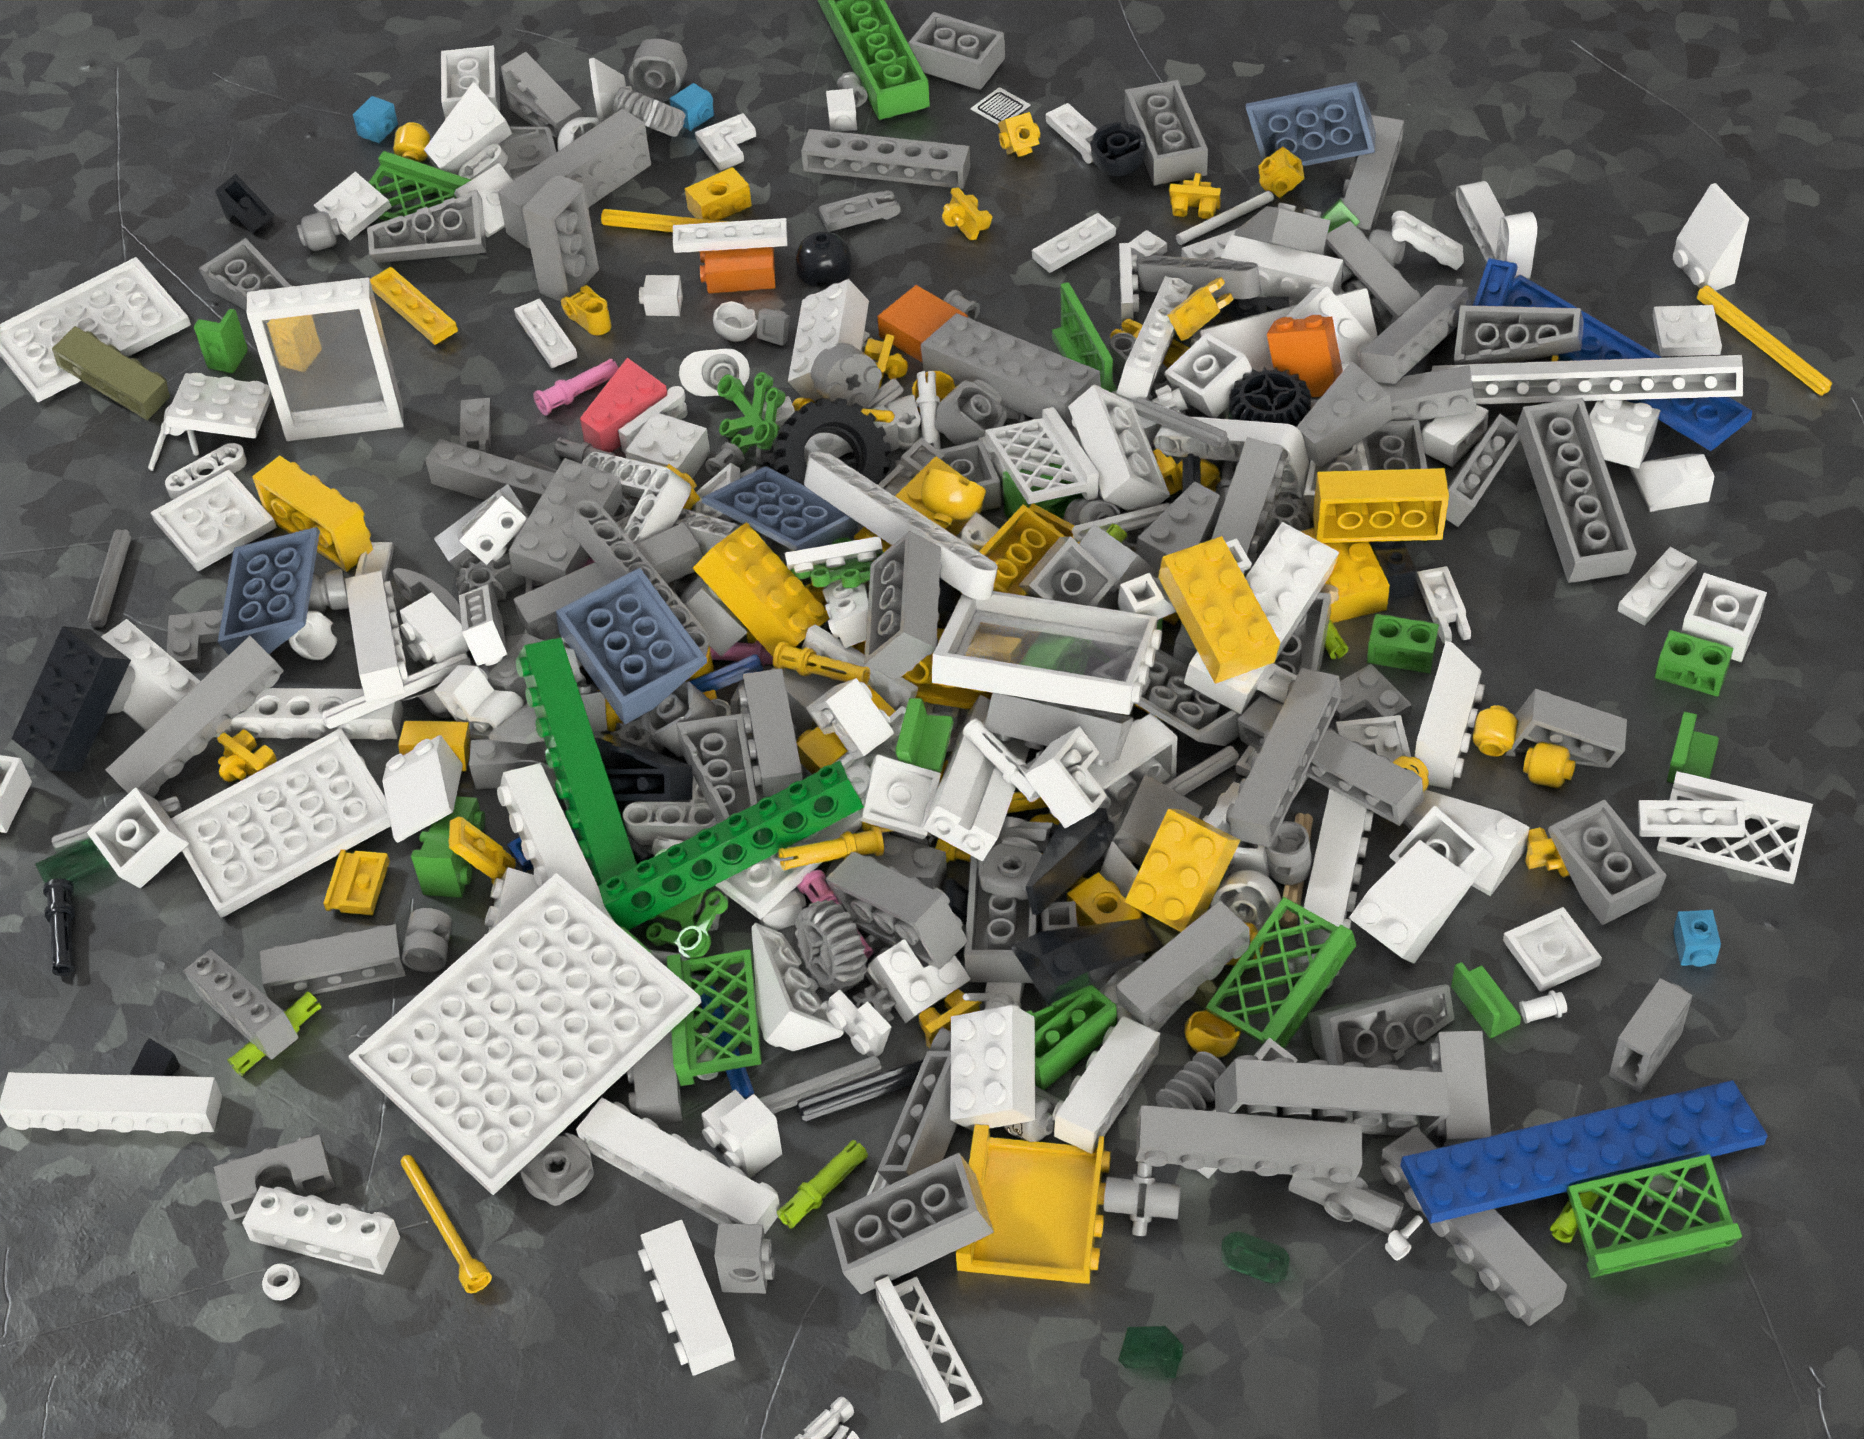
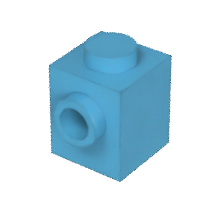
M695 83L669 98L672 107L685 113L683 127L689 131L714 116L712 95L709 91L702 89Z
M371 96L353 114L358 136L380 143L398 125L394 104Z
M1713 910L1679 911L1673 928V935L1680 965L1702 967L1716 964L1721 942Z

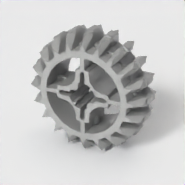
M626 87L619 88L618 93L614 97L612 110L615 113L623 108L643 121L645 126L673 137L678 136L680 129L682 130L683 121L686 115L682 110Z
M833 900L817 901L799 912L798 920L795 921L797 928L795 936L799 942L797 947L800 948L801 958L806 963V969L810 970L812 979L817 980L818 985L821 988H825L829 993H836L838 990L845 992L864 980V974L867 972L865 965L867 957L864 954L865 946L861 942L860 938L862 935L858 933L856 923H853L850 919V914L844 912L843 907L840 904H836Z

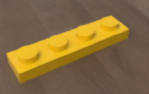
M392 267L370 278L372 290L434 345L458 332L457 324Z

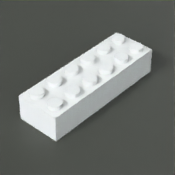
M1284 522L1280 524L1245 578L1281 642L1276 659L1331 575L1339 554L1338 551ZM1197 651L1188 665L1184 684L1242 714L1257 691L1256 688L1260 679L1272 663L1215 684Z

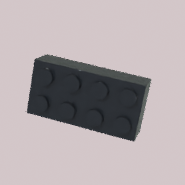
M62 626L11 739L52 771L80 772L131 659L91 629Z

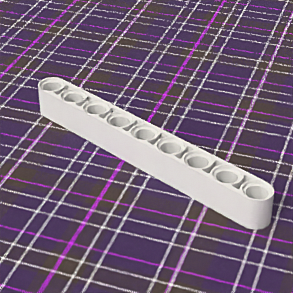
M812 452L809 454L804 485L891 545L896 543L908 531H911L940 546V562L942 564L940 578L970 598L977 600L991 598L998 569L994 561L833 455L825 452Z

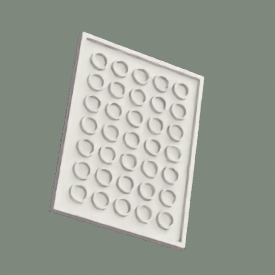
M555 873L348 1057L358 1070L483 1187L494 1195L701 1003V999L693 989L564 878Z

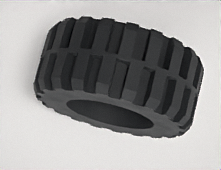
M822 398L816 403L811 401L803 405L801 409L796 410L781 426L777 437L772 443L771 449L774 451L770 456V466L774 467L776 472L804 485L807 468L804 457L806 443L815 434L831 433L844 439L852 448L856 458V471L878 485L891 469V460L887 459V455L891 452L890 443H884L883 437L886 435L883 426L877 429L873 423L877 418L871 412L867 416L861 412L863 406L857 403L849 406L847 405V399L837 398L834 402H831L829 398Z

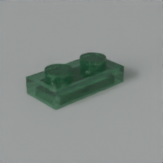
M91 838L35 863L44 883L53 879H66L75 883L110 866Z

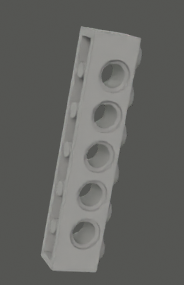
M809 129L801 150L804 172L950 188L959 187L964 189L971 167L970 146Z

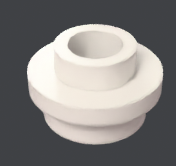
M286 1264L271 1266L266 1271L262 1281L265 1294L273 1300H285L296 1293L300 1285V1277L297 1271ZM287 1281L284 1285L276 1287L279 1282Z

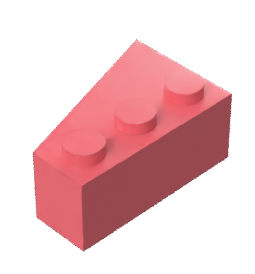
M627 358L581 416L580 422L584 442L592 444L593 448L606 452H613L619 448L621 443L618 430L666 397V385Z

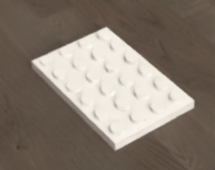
M135 257L1 323L0 356L34 399L40 402L81 381L57 366L52 348L74 326L85 332H92L101 342L106 345L111 344L115 346L121 354L129 357L190 326L191 323L186 313L138 258Z
M341 728L171 818L189 842L182 852L220 918L337 856L341 849L348 850L391 826L386 797Z

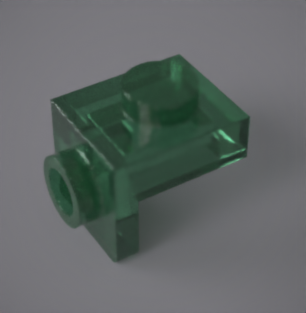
M1166 1326L1128 1327L1118 1361L1125 1368L1157 1367L1167 1378H1175L1179 1363L1183 1357V1344Z

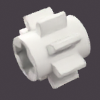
M1169 385L1155 390L1158 398L1151 401L1180 413L1188 409L1179 388L1172 391Z

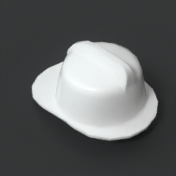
M734 349L704 350L691 353L684 358L679 370L681 384L688 392L696 396H719L717 392L718 384L728 374L740 379L745 386L750 374L748 360L742 353Z

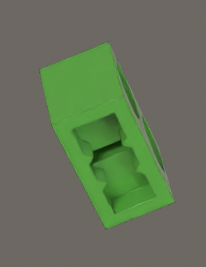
M1375 614L1368 646L1367 663L1431 674L1439 624Z
M1670 630L1659 657L1655 678L1718 697L1729 669L1734 648Z

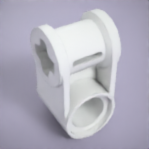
M914 395L895 398L884 406L895 415L894 419L898 426L899 447L905 450H909L922 438V432L919 427L921 418Z
M976 512L960 532L959 539L979 552L996 534L999 528Z

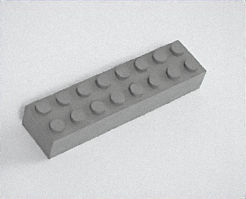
M1247 437L1212 539L1222 536L1225 542L1237 538L1252 563V568L1257 558L1258 545L1261 546L1265 535L1266 522L1270 520L1275 495L1278 496L1282 485V475L1286 461L1281 459L1283 447ZM1182 623L1175 642L1173 657L1188 666L1197 649Z

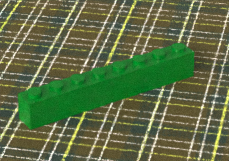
M562 638L527 644L523 646L516 658V669L518 675L524 677L527 686L525 691L529 707H534L536 713V730L539 737L544 738L547 747L545 751L548 766L554 769L557 778L555 781L556 792L560 799H564L567 808L565 817L571 830H574L578 845L599 886L609 878L618 876L637 866Z

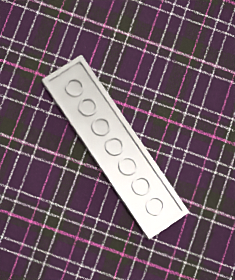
M901 706L889 717L891 720L890 727L894 731L892 736L864 757L853 759L849 753L841 761L862 803L864 802L874 757L880 755L898 761L895 750L906 712L904 706ZM862 809L787 848L838 839L846 831L854 834L862 826V821H859ZM778 852L715 886L760 920L800 884L805 875L814 871L822 862L790 868L784 871L781 868L780 861L793 859V856L779 858Z

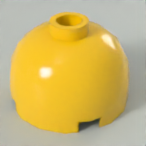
M936 469L927 470L921 490L923 504L926 509L935 514L933 520L945 525H951L952 521L963 522L970 519L978 511L986 493L982 486L973 481H969V484L960 480L958 475Z

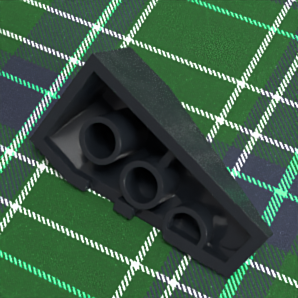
M1097 808L1094 813L1067 828H1064L1059 823L1025 886L1032 915H1040L1073 887L1103 855L1109 842L1114 838V825L1112 821H1109L1106 808Z
M1140 918L1040 931L1013 944L1011 949L1047 1004L1050 1005L1159 951L1163 944L1146 919Z

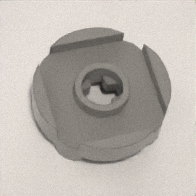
M1016 837L1001 839L1002 844L992 847L983 861L978 859V876L981 881V887L987 893L1026 900L1028 895L1025 886L1042 854L1039 852V847L1027 839ZM1012 864H1015L1018 867V869L1016 870L1005 869L1010 868Z
M565 1133V1136L554 1138L521 1169V1177L528 1192L534 1197L547 1201L548 1204L554 1206L561 1205L566 1200L577 1196L586 1188L594 1176L592 1157L588 1146L582 1139L569 1133ZM554 1162L557 1165L562 1162L566 1163L560 1172H551V1163Z

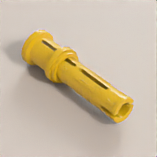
M785 641L778 643L773 654V666L775 669L782 668L783 670L787 668L795 670L801 676L816 674L843 682L857 678L859 682H863L865 685L868 684L871 672L869 667H862L820 656L812 648L799 649L790 646Z
M871 826L869 831L854 834L846 831L838 839L779 849V858L793 856V859L780 861L782 870L785 871L790 868L840 858L845 860L852 852L862 856L869 854L882 856L884 854V841L878 826Z

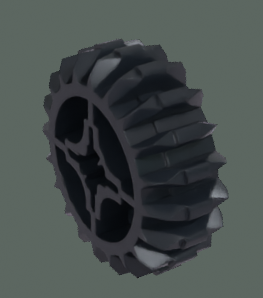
M1264 366L1260 372L1252 369L1251 375H1243V381H1235L1234 389H1231L1229 394V412L1233 420L1282 423L1297 427L1311 410V394L1306 381H1301L1299 374L1291 375L1289 369L1283 372L1279 371L1277 366L1274 370H1267Z

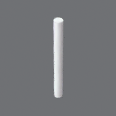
M1268 190L1177 234L1176 240L1178 244L1183 245L1273 201V194Z

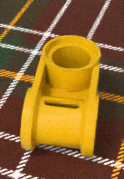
M588 285L582 286L580 291L573 296L561 299V306L565 314L572 321H575L587 330L589 334L598 336L610 331L612 324L607 302Z

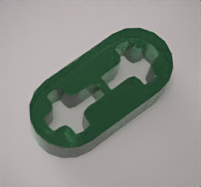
M1239 1231L1229 1233L1222 1240L1221 1258L1227 1267L1269 1283L1280 1282L1288 1275L1290 1258L1287 1251L1281 1246ZM1238 1245L1244 1247V1251L1240 1252L1238 1256L1232 1254V1250H1235ZM1272 1258L1279 1260L1278 1265H1275L1273 1269L1267 1268V1263H1270Z

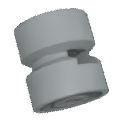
M1079 498L1068 505L1064 520L1073 525H1080L1120 515V512L1113 503L1101 500L1086 501L1085 498Z
M343 568L328 571L322 579L316 573L313 574L308 611L325 613L327 606L332 610L349 608L345 585L346 576Z
M1284 821L1271 847L1265 846L1272 878L1284 885H1294L1303 882L1311 874L1313 862L1307 830L1301 824Z
M421 908L413 911L409 916L406 930L407 937L404 941L401 956L403 963L409 968L421 972H435L442 969L446 964L448 943L453 926L452 918L448 914L432 908Z

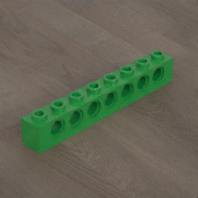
M839 760L832 765L824 766L818 772L801 781L792 783L784 790L761 799L757 804L732 814L726 820L701 830L697 835L682 843L672 845L666 851L649 860L640 862L632 869L609 878L605 883L598 886L603 904L620 928L624 927L630 930L778 853L779 849H785L864 808V805L853 782Z

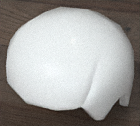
M734 301L722 303L713 315V324L716 332L723 339L732 342L744 341L749 338L758 322L753 309H747L743 304Z
M308 611L306 625L288 639L291 648L304 658L323 660L332 654L337 644V637L331 632L333 622L319 611Z

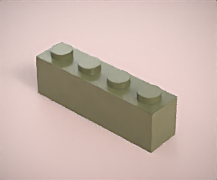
M74 326L52 348L58 367L147 421L170 398L167 381L160 373L149 371L137 359H129L121 354L115 346L111 344L106 345L90 331L85 332Z

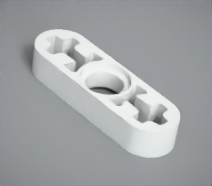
M229 443L170 474L165 480L169 497L174 500L228 469L233 474L240 471L247 463L244 450L239 444ZM204 469H213L208 475H199Z

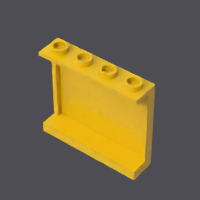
M975 1124L969 1166L976 1174L994 1233L956 1250L957 1271L1090 1284L1091 1270L1098 1271L1100 1248H1094L1095 1237L1102 1238L1104 1215H1098L1099 1205H1104L1106 1183L1101 1182L1102 1173H1109L1111 1151H1105L1104 1136H1099L1098 1147L1093 1154H1090L1076 1146L1067 1144L990 1137L988 1125Z

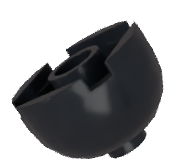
M1115 122L1102 126L1093 134L1094 139L1090 143L1091 155L1095 165L1103 173L1110 176L1129 175L1136 171L1144 161L1146 137L1143 131L1136 125L1130 124V128L1121 127V122Z
M816 232L801 241L795 260L797 274L803 282L817 287V282L827 283L828 287L844 281L850 275L852 265L850 249L839 235L831 232Z

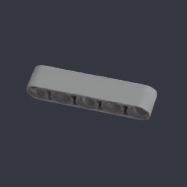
M1157 255L1142 257L1136 261L1140 290L1145 292H1158L1165 276L1182 279L1185 283L1193 285L1190 295L1197 289L1206 286L1211 281L1220 277L1223 278L1225 284L1220 289L1211 293L1213 297H1220L1223 294L1231 293L1233 299H1250L1261 294L1258 264L1254 262Z

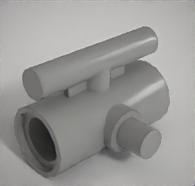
M1138 1161L1137 1174L1133 1175V1179L1107 1177L1104 1211L1130 1214V1220L1133 1221L1132 1234L1146 1236L1148 1222L1152 1221V1216L1178 1219L1181 1184L1155 1182V1176L1152 1175V1166Z

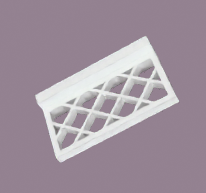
M1054 407L1042 409L1041 419L985 430V438L1028 504L1082 493L1086 501L1098 498L1099 472ZM1037 430L1040 431L1039 436L1027 433ZM1007 437L1011 438L1012 440L1010 442L1000 440L999 438ZM1020 441H1022V442L1030 443L1031 446H1030V447H1027V446L1019 445L1018 443H1019ZM1039 446L1049 448L1051 449V451L1046 452L1038 450ZM1012 452L1023 456L1021 458H1016L1013 456H1009V454ZM1032 457L1043 461L1039 464L1028 460ZM1050 463L1062 465L1061 469H1058L1048 465ZM1025 469L1033 471V474L1028 475L1025 473H1021L1020 470ZM1041 474L1052 476L1054 478L1052 480H1047L1044 478H1040ZM1063 479L1074 483L1066 485L1059 482ZM1037 486L1044 488V490L1032 492L1030 488Z
M1677 771L1670 800L1743 801L1744 819H1757L1764 829L1750 835L1745 828L1744 839L1731 846L1724 837H1715L1723 847V850L1715 854L1706 852L1700 844L1711 837H1687L1690 841L1682 845L1666 842L1667 837H1660L1657 847L1658 851L1794 884L1813 804ZM1785 826L1797 829L1798 835L1797 838L1784 843L1776 830ZM1769 834L1778 848L1764 854L1755 841ZM1749 845L1758 858L1750 862L1743 861L1738 858L1734 851ZM1795 847L1794 852L1792 854L1789 849ZM1783 853L1791 864L1789 872L1775 869L1769 859Z

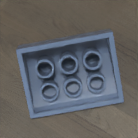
M1357 82L1246 104V111L1262 161L1266 157H1270L1282 146L1301 159L1303 166L1375 153V127L1370 109Z
M767 466L702 497V503L742 524L747 522L752 529L794 551L832 545V542L838 538H849L851 541H854V536L858 531L857 521L812 492L806 486Z
M317 527L234 548L218 643L228 655L249 636L270 654L306 625L320 530Z
M641 568L556 610L560 635L570 649H574L577 659L624 725L653 710L707 663L705 655Z

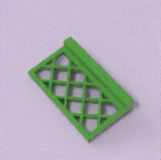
M383 151L378 158L381 165L368 183L381 194L397 190L399 196L388 200L391 206L401 203L403 210L395 213L386 211L378 217L387 221L401 215L403 217L410 215L424 207L436 206L444 203V200L453 197L456 199L455 190L471 181V179ZM384 176L394 179L393 183L379 187V183ZM408 185L417 187V190L402 194L400 189ZM433 192L440 195L439 198L427 202L423 198L424 195ZM420 197L421 204L406 208V201Z
M1070 283L1060 284L1061 327L1052 329L1054 343L1062 356L1099 370L1101 388L1109 392L1116 391L1117 388L1113 383L1112 356Z
M1283 897L1253 939L1247 951L1241 956L1210 1000L1206 1010L1262 1044L1271 1038L1285 1049L1308 1016V1013L1311 1012L1357 944L1353 931L1341 924L1337 927ZM1286 910H1289L1299 916L1301 925L1281 930L1279 920ZM1304 919L1307 920V921L1310 922V923H1309V924H1305ZM1323 929L1330 933L1325 943L1314 946L1309 945L1307 932ZM1303 933L1306 948L1286 952L1283 937ZM1278 939L1281 953L1261 958L1260 947L1266 941ZM1308 955L1309 966L1303 972L1290 974L1287 960ZM1283 961L1286 976L1266 980L1263 965ZM1259 966L1262 981L1242 985L1240 976L1243 971ZM1288 983L1290 993L1286 999L1271 1002L1268 987ZM1264 989L1267 1004L1246 1008L1244 993ZM1239 994L1242 1009L1226 1012L1219 1008L1225 997ZM1269 1012L1270 1022L1263 1032L1250 1026L1249 1015ZM1244 1017L1245 1022L1241 1021L1238 1018Z
M747 949L682 961L680 954L667 956V968L691 989L693 987L696 988L694 991L699 996L704 993L713 998L704 1009L697 1006L671 1030L673 1065L680 1086L695 1084L694 1076L762 1064L751 950ZM745 963V967L736 976L726 972L732 964ZM707 969L711 972L702 982L692 978L693 971ZM719 977L730 982L720 993L710 988ZM737 987L747 992L739 1003L728 998ZM721 1004L732 1009L722 1020L712 1015ZM739 1014L749 1019V1022L740 1031L730 1025ZM705 1020L715 1025V1028L706 1037L696 1032ZM723 1031L734 1036L724 1048L714 1043ZM741 1042L752 1047V1054L737 1056L732 1052ZM707 1048L718 1053L712 1061L698 1063V1057Z
M1710 1154L1568 1186L1566 1189L1589 1259L1586 1265L1590 1278L1732 1246L1742 1238L1738 1223H1733ZM1703 1166L1707 1178L1703 1190L1684 1180L1690 1168ZM1681 1171L1679 1176L1673 1174L1672 1172ZM1662 1175L1675 1183L1668 1198L1648 1188L1654 1176ZM1646 1179L1644 1185L1637 1180ZM1627 1183L1640 1191L1632 1207L1613 1196L1619 1184ZM1612 1186L1609 1192L1602 1190V1188ZM1679 1186L1698 1196L1691 1212L1672 1202ZM1709 1188L1711 1190L1712 1196L1707 1193ZM1591 1191L1604 1199L1597 1214L1590 1212L1582 1206L1579 1197L1580 1193ZM1644 1194L1663 1205L1656 1220L1636 1210ZM1703 1200L1717 1208L1721 1221L1708 1223L1696 1216ZM1609 1202L1628 1213L1620 1229L1601 1218ZM1668 1208L1687 1219L1681 1230L1672 1231L1660 1224ZM1632 1216L1651 1226L1646 1238L1638 1240L1624 1232ZM1586 1218H1588V1219H1590V1220L1592 1221L1590 1227H1589V1225H1588V1222H1587V1219H1586ZM1691 1222L1698 1225L1696 1227L1689 1228ZM1597 1224L1616 1235L1611 1246L1596 1249L1592 1232ZM1656 1230L1663 1233L1661 1235L1653 1236ZM1620 1238L1627 1241L1626 1243L1618 1244Z

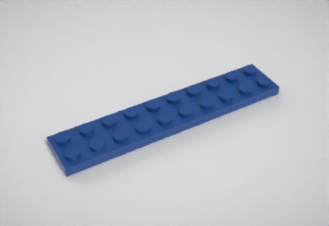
M1522 275L1514 279L1506 303V307L1577 308ZM1582 310L1584 326L1581 350L1558 354V360L1662 358ZM1730 397L1626 400L1635 404L1645 403L1654 409L1660 410L1658 420L1709 451L1715 449L1749 422L1752 417V410Z
M1732 1080L1403 1156L1400 1167L1429 1223L1432 1224L1567 1192L1568 1186L1708 1154L1714 1157L1764 1145L1768 1135Z

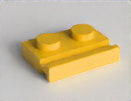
M341 849L323 902L325 910L331 912V909H339L341 913L373 915L390 862L388 854L366 851L347 853L346 850Z

